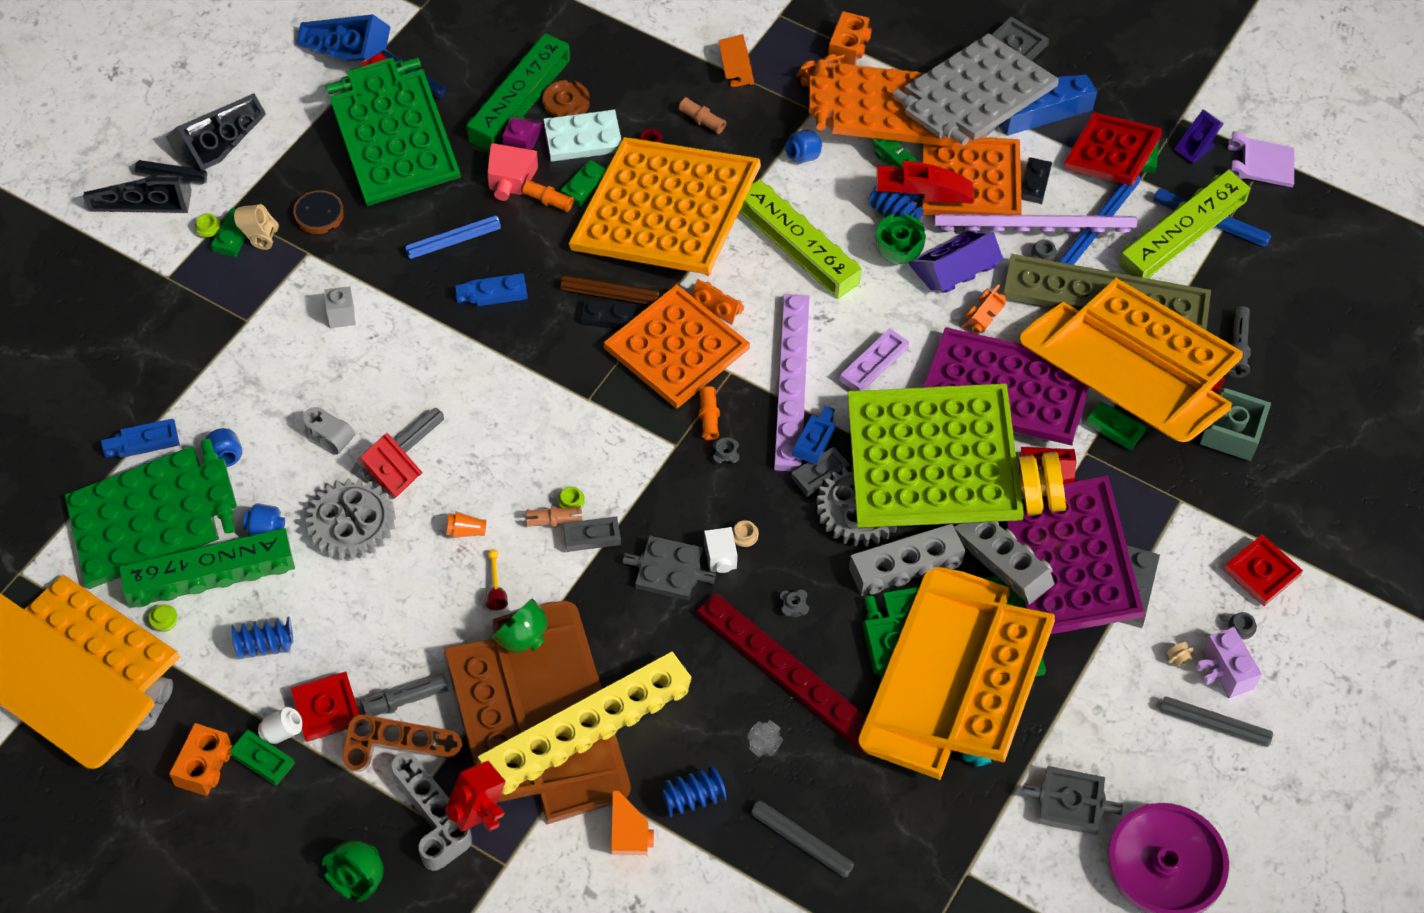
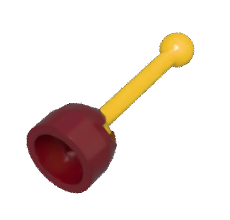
M491 549L488 552V557L491 559L493 587L487 591L485 603L488 609L498 611L508 606V597L506 591L498 587L496 559L499 553L497 550Z

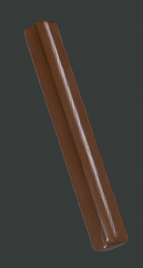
M566 275L562 276L560 288L565 291L648 305L653 304L660 298V293L655 290Z

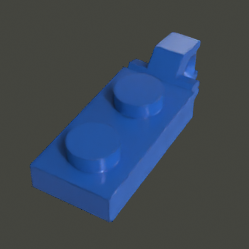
M524 273L478 279L455 286L457 303L470 301V303H477V306L528 299Z
M825 406L820 417L811 415L793 448L792 456L817 465L835 432L836 423L832 422L835 412L834 408Z
M174 419L120 429L121 433L116 434L114 438L101 440L106 458L115 456L128 457L180 446Z

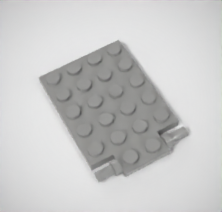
M988 33L906 85L905 93L897 89L893 93V98L903 104L905 114L928 131L940 139L946 136L948 139H954L965 146L969 138L973 141L977 140L1057 87L1058 78Z

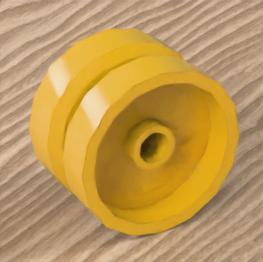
M1057 451L1043 453L1041 457L1042 471H1038L1037 461L1033 455L1019 456L1020 489L1022 499L1025 501L1027 516L1042 513V497L1046 496L1048 508L1052 513L1066 511L1062 472Z

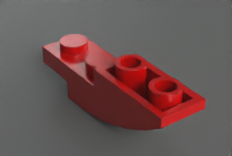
M903 161L902 167L877 166L876 191L924 194V201L969 204L974 202L973 182L951 170L912 161Z

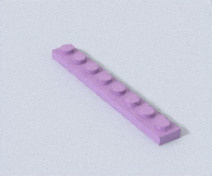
M935 214V226H940V230H955V226H965V230L969 231L980 230V226H990L991 231H1005V226H1015V231H1030V227H1040V231H1055V227H1065V231L1078 232L1080 227H1090L1091 232H1105V227H1115V232H1131V228H1137V217Z
M784 294L774 469L778 471H795L802 466V459L792 456V452L803 432L809 295Z

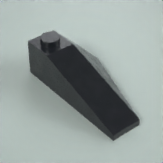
M255 93L176 127L166 136V139L178 159L198 171H203L222 162L262 120L266 113Z
M160 174L86 191L83 193V197L89 212L188 213L192 189L187 174Z

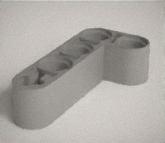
M401 753L391 763L394 780L433 829L420 841L419 853L424 867L432 871L439 870L471 846V830L469 828L463 831L465 834L460 838L451 837L454 832L461 831L455 822L450 820L447 813L440 817L434 816L436 811L445 810L449 798L415 756L409 753ZM410 771H411L412 777H413L411 780H410L409 774L407 773V772H410ZM421 789L430 790L425 795L416 794ZM431 849L440 850L435 856L427 855V852Z

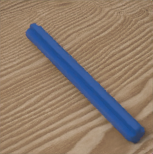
M1140 176L1137 177L1133 186L1120 184L1096 215L1113 216L1137 187L1141 179ZM1085 227L1058 262L1074 265L1100 232H1091L1090 227Z

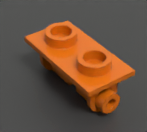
M833 54L823 59L826 62L828 78H832L833 63L841 64L845 55L836 57ZM814 61L802 64L796 74V77L803 76L800 79L803 87L807 86L809 88V77L814 76L816 71V63Z
M697 279L692 297L713 314L732 325L736 313L741 314L745 306L742 305V301L723 294L721 290L712 286L708 281L705 283Z
M999 284L992 290L986 288L977 298L980 303L977 306L973 305L965 313L964 317L967 319L961 325L962 328L969 324L972 327L973 333L980 334L985 332L994 320L990 315L996 317L1006 305V297L996 292L1000 287Z

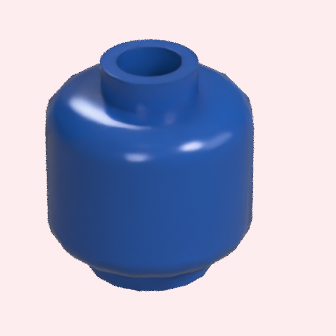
M807 129L795 132L789 136L786 142V154L795 163L802 164L813 161L821 154L822 140L813 130Z
M220 428L206 436L205 439L212 441L214 453L218 454L219 459H225L227 467L236 464L240 460L242 446L234 431Z
M256 503L251 509H246L243 530H247L248 536L285 527V517H281L280 509L277 506Z

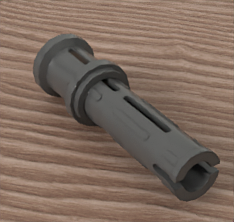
M1239 306L1234 309L1231 345L1243 352L1242 359L1227 373L1235 378H1243L1250 372V366L1248 365V358L1251 355V349L1248 346L1250 309L1245 306ZM1240 327H1242V334H1239Z
M442 673L400 689L391 690L386 688L383 689V693L368 698L362 696L360 697V703L364 715L377 716L386 712L392 714L397 711L398 707L449 691L446 678Z

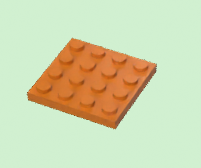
M980 137L973 141L969 138L965 146L954 140L952 147L922 144V163L942 167L964 176L973 182L974 194L973 204L924 201V194H922V215H1022L1020 139Z
M676 284L604 342V349L678 409L748 351L750 343Z

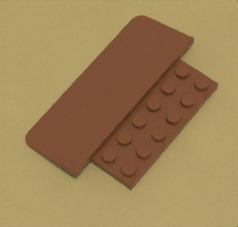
M558 601L540 605L548 620L547 629L542 635L546 640L534 652L529 648L523 653H512L501 647L494 639L444 648V655L473 767L477 765V757L602 690L579 611L573 603ZM517 612L494 618L492 620L494 634ZM589 723L581 724L582 726L587 728L593 727ZM616 734L607 740L600 739L594 742L591 748L583 753L576 752L558 767L551 766L547 768L535 780L530 781L527 779L520 783L513 792L506 795L504 793L500 794L497 802L539 794L548 825L613 805V791H619L627 798L631 785ZM558 736V737H556V738H557L558 740H560V741H567V740H568V739H567L566 737H564V736ZM532 750L534 754H544L541 750ZM509 763V764H507V766L510 767V768H518V767H519V766H518L517 764H515V763Z

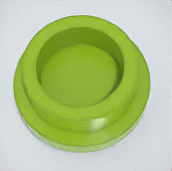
M210 213L200 215L195 223L196 232L202 237L216 235L221 227L219 219Z
M566 487L558 496L560 508L581 506L582 509L585 504L584 494L576 487Z
M167 604L156 606L149 614L151 626L161 632L173 629L178 620L176 609Z

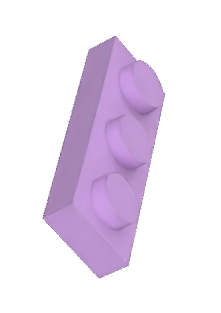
M889 328L840 374V381L853 391L865 390L909 348L910 342Z

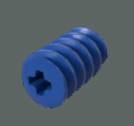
M875 186L870 194L869 205L872 208H876L878 213L883 214L884 218L894 214V217H902L903 214H909L920 220L923 214V208L919 207L916 209L917 203L915 201L909 203L910 197H902L903 193L876 191Z
M287 616L285 625H282L280 619L276 618L274 627H271L267 619L264 620L263 628H259L257 622L253 621L251 630H248L245 623H242L239 632L236 631L232 624L233 646L238 658L244 659L246 650L250 657L254 658L258 649L262 656H267L269 647L273 654L279 653L280 646H282L286 653H289L293 644L290 616Z
M713 766L708 767V775L703 770H698L696 778L693 774L688 773L686 774L685 782L678 776L675 777L674 786L669 780H665L663 783L662 797L669 818L673 817V808L675 807L680 814H684L685 804L689 806L691 811H694L695 801H699L703 808L706 807V798L708 797L714 804H717L718 794H721L726 801V791L722 778Z

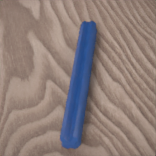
M1160 188L1156 191L1153 201L1175 210L1180 203H1187L1189 200ZM1229 216L1215 226L1263 247H1266L1271 239L1270 233Z

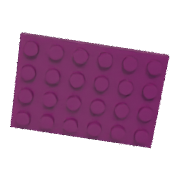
M945 327L923 388L1007 384L1013 432L1073 445L1090 387L1025 348L1022 344Z
M1108 476L1063 484L1066 511L1052 513L1048 508L1046 496L1042 497V513L1027 516L1025 501L1022 499L1023 520L1006 522L1008 529L1015 535L1017 541L1021 545L1027 544L1034 552L1035 557L1039 560H1046L1053 570L1051 575L1054 585L1030 605L1025 602L1026 609L1054 614L1055 622L1050 634L1144 617L1140 593Z

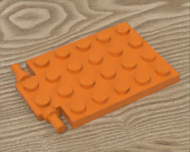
M824 60L817 61L814 76L809 77V113L814 115L818 130H824L826 128V119L832 117V134L952 147L954 139H948L946 136L940 139L905 114L903 104L893 98V93L897 89L905 93V86L925 73L833 63L832 78H828L826 62Z

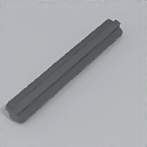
M433 408L395 442L406 453L444 420V414L438 408ZM365 468L361 470V476L365 481L373 482L375 480Z
M1167 696L1161 702L1160 711L1162 713L1265 747H1269L1272 742L1273 732L1271 730Z
M759 800L751 810L752 816L841 876L847 877L853 870L854 863L763 801Z

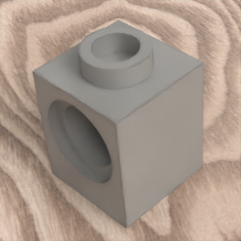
M350 286L324 289L326 312L330 328L356 325Z

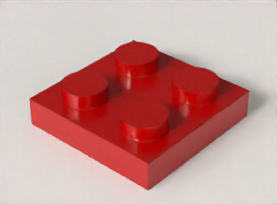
M1263 534L1225 564L1223 569L1263 606H1266L1291 585L1303 572L1297 564Z
M346 671L290 688L297 712L302 718V730L306 742L348 730L350 721L359 715ZM362 722L358 723L356 727L361 726Z

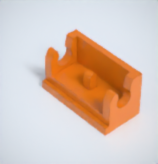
M744 34L718 40L726 79L739 77L738 80L730 81V85L737 87L755 84Z

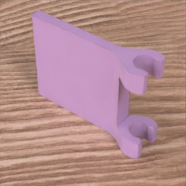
M1233 131L1232 140H1228V149L1232 151L1243 149L1242 162L1232 161L1231 169L1228 170H1231L1240 179L1248 178L1287 187L1294 186L1293 147L1250 139L1241 132Z

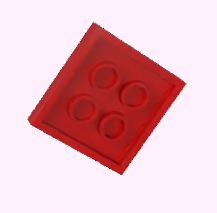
M1094 112L1066 158L1064 168L1065 170L1133 186L1162 135L1161 128Z

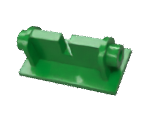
M875 138L872 139L875 156L880 161L885 160L889 167H902L903 161L917 162V159L906 149L902 150L899 154L897 153L902 149V145L899 142L879 139L878 142Z

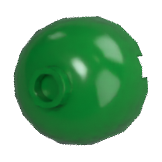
M894 214L882 219L878 224L876 246L879 253L887 261L894 264L910 263L919 257L923 251L926 241L925 227L917 218L909 214H903L902 217H894Z
M531 598L492 638L509 652L523 653L529 648L534 652L546 640L542 636L548 624L546 614L541 606Z
M348 840L338 844L324 856L322 861V867L326 864L328 869L325 877L330 885L345 898L349 899L351 894L355 897H360L357 900L358 902L368 899L375 892L383 878V863L377 849L359 840Z

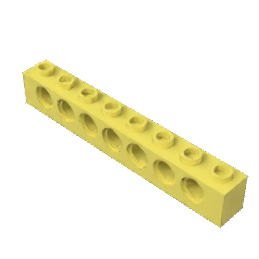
M670 652L477 757V765L489 760L506 780L501 794H509L527 779L530 781L535 780L547 768L551 766L558 767L576 752L583 753L587 751L594 742L600 739H609L618 729L625 725L630 727L636 724L643 715L649 712L652 714L658 712L665 703L672 699L676 701L683 698L688 693L692 677L675 654ZM654 684H659L664 688H657ZM630 697H636L640 701H633ZM606 710H613L617 714H609ZM589 723L593 727L587 728L582 726L581 724ZM558 736H564V737H566L568 740H567V741H560V740H558L556 737H558ZM532 750H541L544 754L537 755ZM509 763H515V764H517L519 767H518V768H510V767L507 766V764H509Z

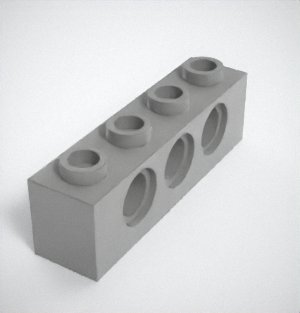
M998 521L959 523L954 527L964 548L1029 605L1054 585L1051 575L1053 570L1049 563L1044 559L1039 560L1035 557L1034 552L1027 544L1021 545L1009 529L1006 528L1004 530L1000 527Z
M949 524L853 554L850 558L849 570L861 596L869 593L878 594L885 588L894 585L903 586L910 580L919 577L924 578L925 573L935 567L952 570L963 563L965 548L953 524ZM929 552H934L938 555L934 556L929 554ZM904 560H909L913 563H905ZM879 568H884V569H886V570H888V571L883 572V571H880V570H878V569H879Z

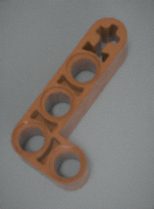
M358 715L350 721L343 751V762L352 771L361 772L366 770L372 760L374 745L447 759L455 758L461 753L463 742L461 737L452 730L369 715ZM362 721L369 722L371 725L370 733L364 737L357 736L355 732L357 724ZM389 727H397L400 731L399 738L393 742L386 741L384 738L385 730ZM418 732H425L429 736L428 743L423 747H417L413 744V737ZM434 734H439L437 737L438 741L444 742L448 741L449 737H453L457 747H453L450 752H446V748L443 745L436 744V750H431L434 745ZM355 750H361L365 754L364 762L358 766L352 765L349 761L351 753Z

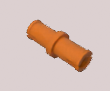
M530 179L526 181L522 191L524 195L540 200L543 205L548 206L550 204L565 212L570 211L574 201L573 197L555 191L554 187H545Z
M706 386L699 391L701 400L699 417L702 419V438L705 440H715L719 437L717 418L720 416V410L716 404V389Z

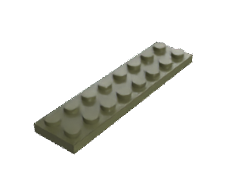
M1011 253L1003 295L1008 300L1051 308L1064 301L1080 311L1115 278H1118L1207 330L1211 290Z

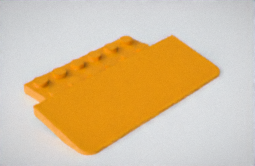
M1115 278L1080 311L1063 301L1036 319L1020 335V343L1025 348L1176 441L1188 442L1231 410L1232 403L1210 389L1242 359L1243 352L1118 278Z
M935 567L927 571L859 736V744L862 750L872 756L941 780L951 750L1005 762L1055 622L1054 614L1007 605L1010 596V590L1007 586L962 571Z
M64 574L25 609H22L0 593V705L84 767L95 769L104 765L125 744L155 706L152 698L144 692L180 658L178 652Z

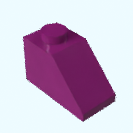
M525 117L511 118L503 134V144L505 146L532 150L543 128V122Z

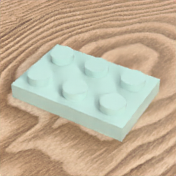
M615 110L544 119L551 162L616 153L622 142Z

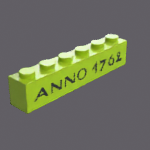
M1228 170L1223 175L1218 174L1212 179L1209 186L1205 189L1200 188L1197 190L1191 200L1187 203H1180L1169 217L1167 215L1162 217L1156 227L1152 230L1147 229L1144 231L1138 241L1134 244L1129 243L1121 251L1122 256L1119 266L1129 275L1149 279L1246 203L1251 188L1231 170Z
M760 179L751 185L739 211L837 299L860 284L862 268L857 261L850 259L837 244H833L821 230L816 229L809 223L804 215H800L793 209L787 200H783L776 194L771 186L766 185Z

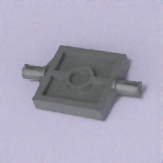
M649 536L646 550L641 556L625 553L623 558V564L638 567L639 574L635 584L636 589L683 600H690L692 589L697 584V581L714 584L716 573L700 570L703 547Z
M1047 766L1045 780L1041 787L1023 785L1022 796L1039 799L1041 808L1040 824L1097 835L1100 818L1104 812L1121 816L1123 810V803L1106 800L1104 793L1105 777Z

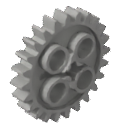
M853 467L852 472L842 468L841 476L833 472L832 480L825 479L824 487L820 486L819 496H817V514L820 515V524L826 523V532L834 530V539L842 535L844 536V544L849 539H853L854 546L858 545L859 540H863L865 546H868L870 539L879 544L880 536L889 539V533L896 532L897 526L857 528V522L850 521V519L857 520L855 493L852 489L854 488Z
M348 478L346 485L342 486L339 480L336 481L337 488L333 489L327 485L326 494L318 491L319 500H311L312 508L307 509L308 518L305 521L309 537L312 538L314 546L319 545L320 552L328 549L329 557L331 558L336 553H339L340 560H343L346 554H350L351 560H354L356 553H360L363 558H366V550L369 549L375 554V545L384 547L383 538H391L390 530L395 529L394 520L396 516L393 502L389 500L388 493H382L381 486L373 489L371 481L363 486L360 478L356 484H352L350 478ZM338 503H342L349 517L345 516L344 509ZM374 520L371 523H365L366 521ZM354 521H356L357 528L359 529V531H361L364 535H360L358 533L355 524L353 523ZM345 534H351L348 537H342Z

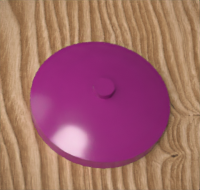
M1152 803L1141 806L1131 811L1119 822L1109 842L1107 861L1111 878L1121 895L1130 904L1144 913H1203L1217 901L1227 883L1229 856L1222 837L1207 819L1187 807L1172 803Z

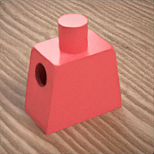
M492 143L488 166L489 188L494 190V196L502 201L508 200L510 193L523 194L522 191L528 179L532 180L538 169L537 151Z

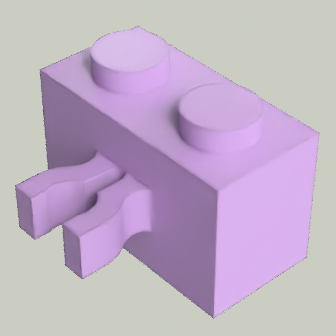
M1235 627L1210 635L1202 651L1206 659L1197 662L1196 665L1198 672L1203 669L1213 670L1212 674L1205 675L1203 679L1205 685L1214 682L1218 678L1229 698L1254 690L1262 673Z

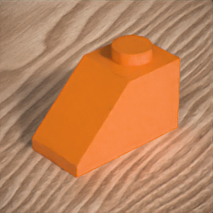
M613 791L612 855H648V847H654V829H648V821L619 791Z

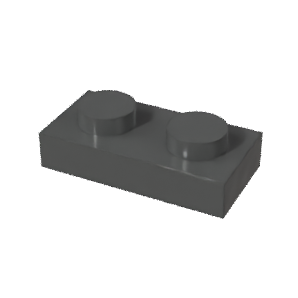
M832 447L822 454L817 465L808 462L791 472V479L806 496H809L819 490L820 486L824 487L826 478L832 480L833 472L841 476L842 468L849 471L850 464L835 447Z
M617 516L563 523L567 552L621 545Z

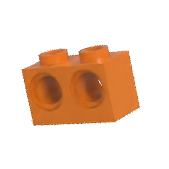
M843 11L830 41L828 56L833 54L836 57L845 55L841 64L856 65L858 58H863L865 51L864 42H869L872 29L868 28L869 18Z
M195 723L170 772L174 785L208 796L211 788L216 787L219 781L220 769L223 763L227 762L231 757L229 751L233 747L228 734ZM216 745L212 750L204 751L207 746ZM203 770L199 776H192L195 771Z

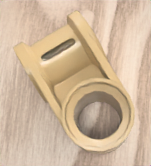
M261 204L238 207L234 214L237 227L242 230L254 247L264 250L270 249L273 245V234L279 228L278 222L272 218L265 206Z

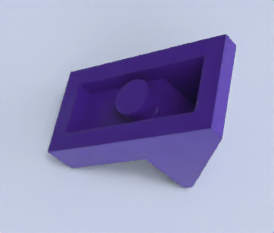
M1202 109L1174 150L1192 163H1195L1215 146L1211 141L1224 123L1208 111Z

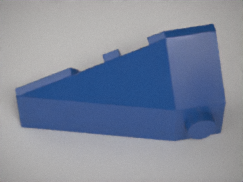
M374 14L301 22L296 44L347 62L368 60L386 49L391 27Z

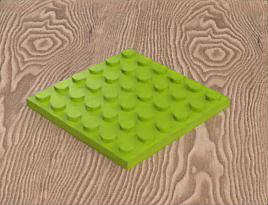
M1007 384L848 391L857 528L1023 520L1024 512Z

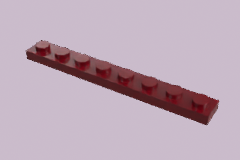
M717 593L697 610V616L861 753L867 754L859 744V736L867 716Z

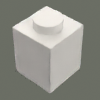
M732 527L705 531L704 546L709 571L726 573L732 569H737V550Z

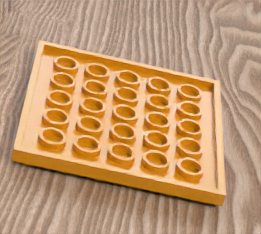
M624 137L569 242L570 249L710 275L761 166L760 159Z

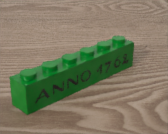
M546 33L539 41H536L530 52L521 58L519 65L514 71H510L502 85L495 89L491 98L482 104L480 111L469 119L466 126L469 142L490 151L492 143L500 145L503 142V134L510 119L513 117H523L570 61L569 44Z
M286 528L131 563L119 566L123 593L129 608L145 607L149 603L162 600H174L183 595L200 594L205 590L217 587L225 588L243 581H255L268 575H281L294 570L295 565Z

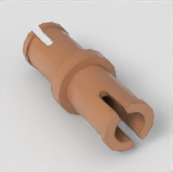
M687 97L679 105L678 110L695 119V123L698 125L703 124L717 134L724 130L726 121L711 113L710 109L706 106L701 107Z
M551 506L550 509H527L526 517H538L537 519H526L527 527L552 525L553 528L558 527V524L582 521V516H571V514H582L581 506L568 508Z

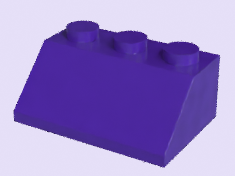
M968 230L921 254L911 261L909 265L930 290L947 293L954 290L956 284L975 279V274L994 269L996 267L995 264L1004 259L994 232Z

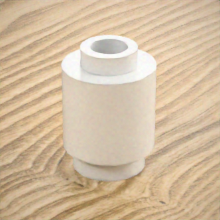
M286 707L262 720L258 727L259 735L269 744H278L300 733L302 718L293 708Z

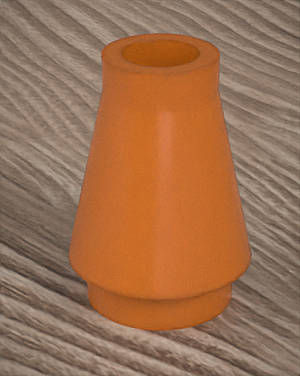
M457 511L455 514L448 513L446 535H452L453 538L485 536L486 520Z

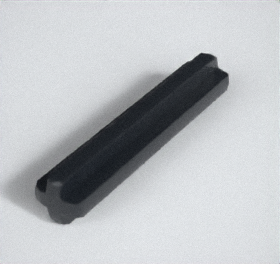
M138 160L135 163V173L139 175L155 176L178 173L187 174L190 183L204 184L207 182L206 170L198 171L195 168Z

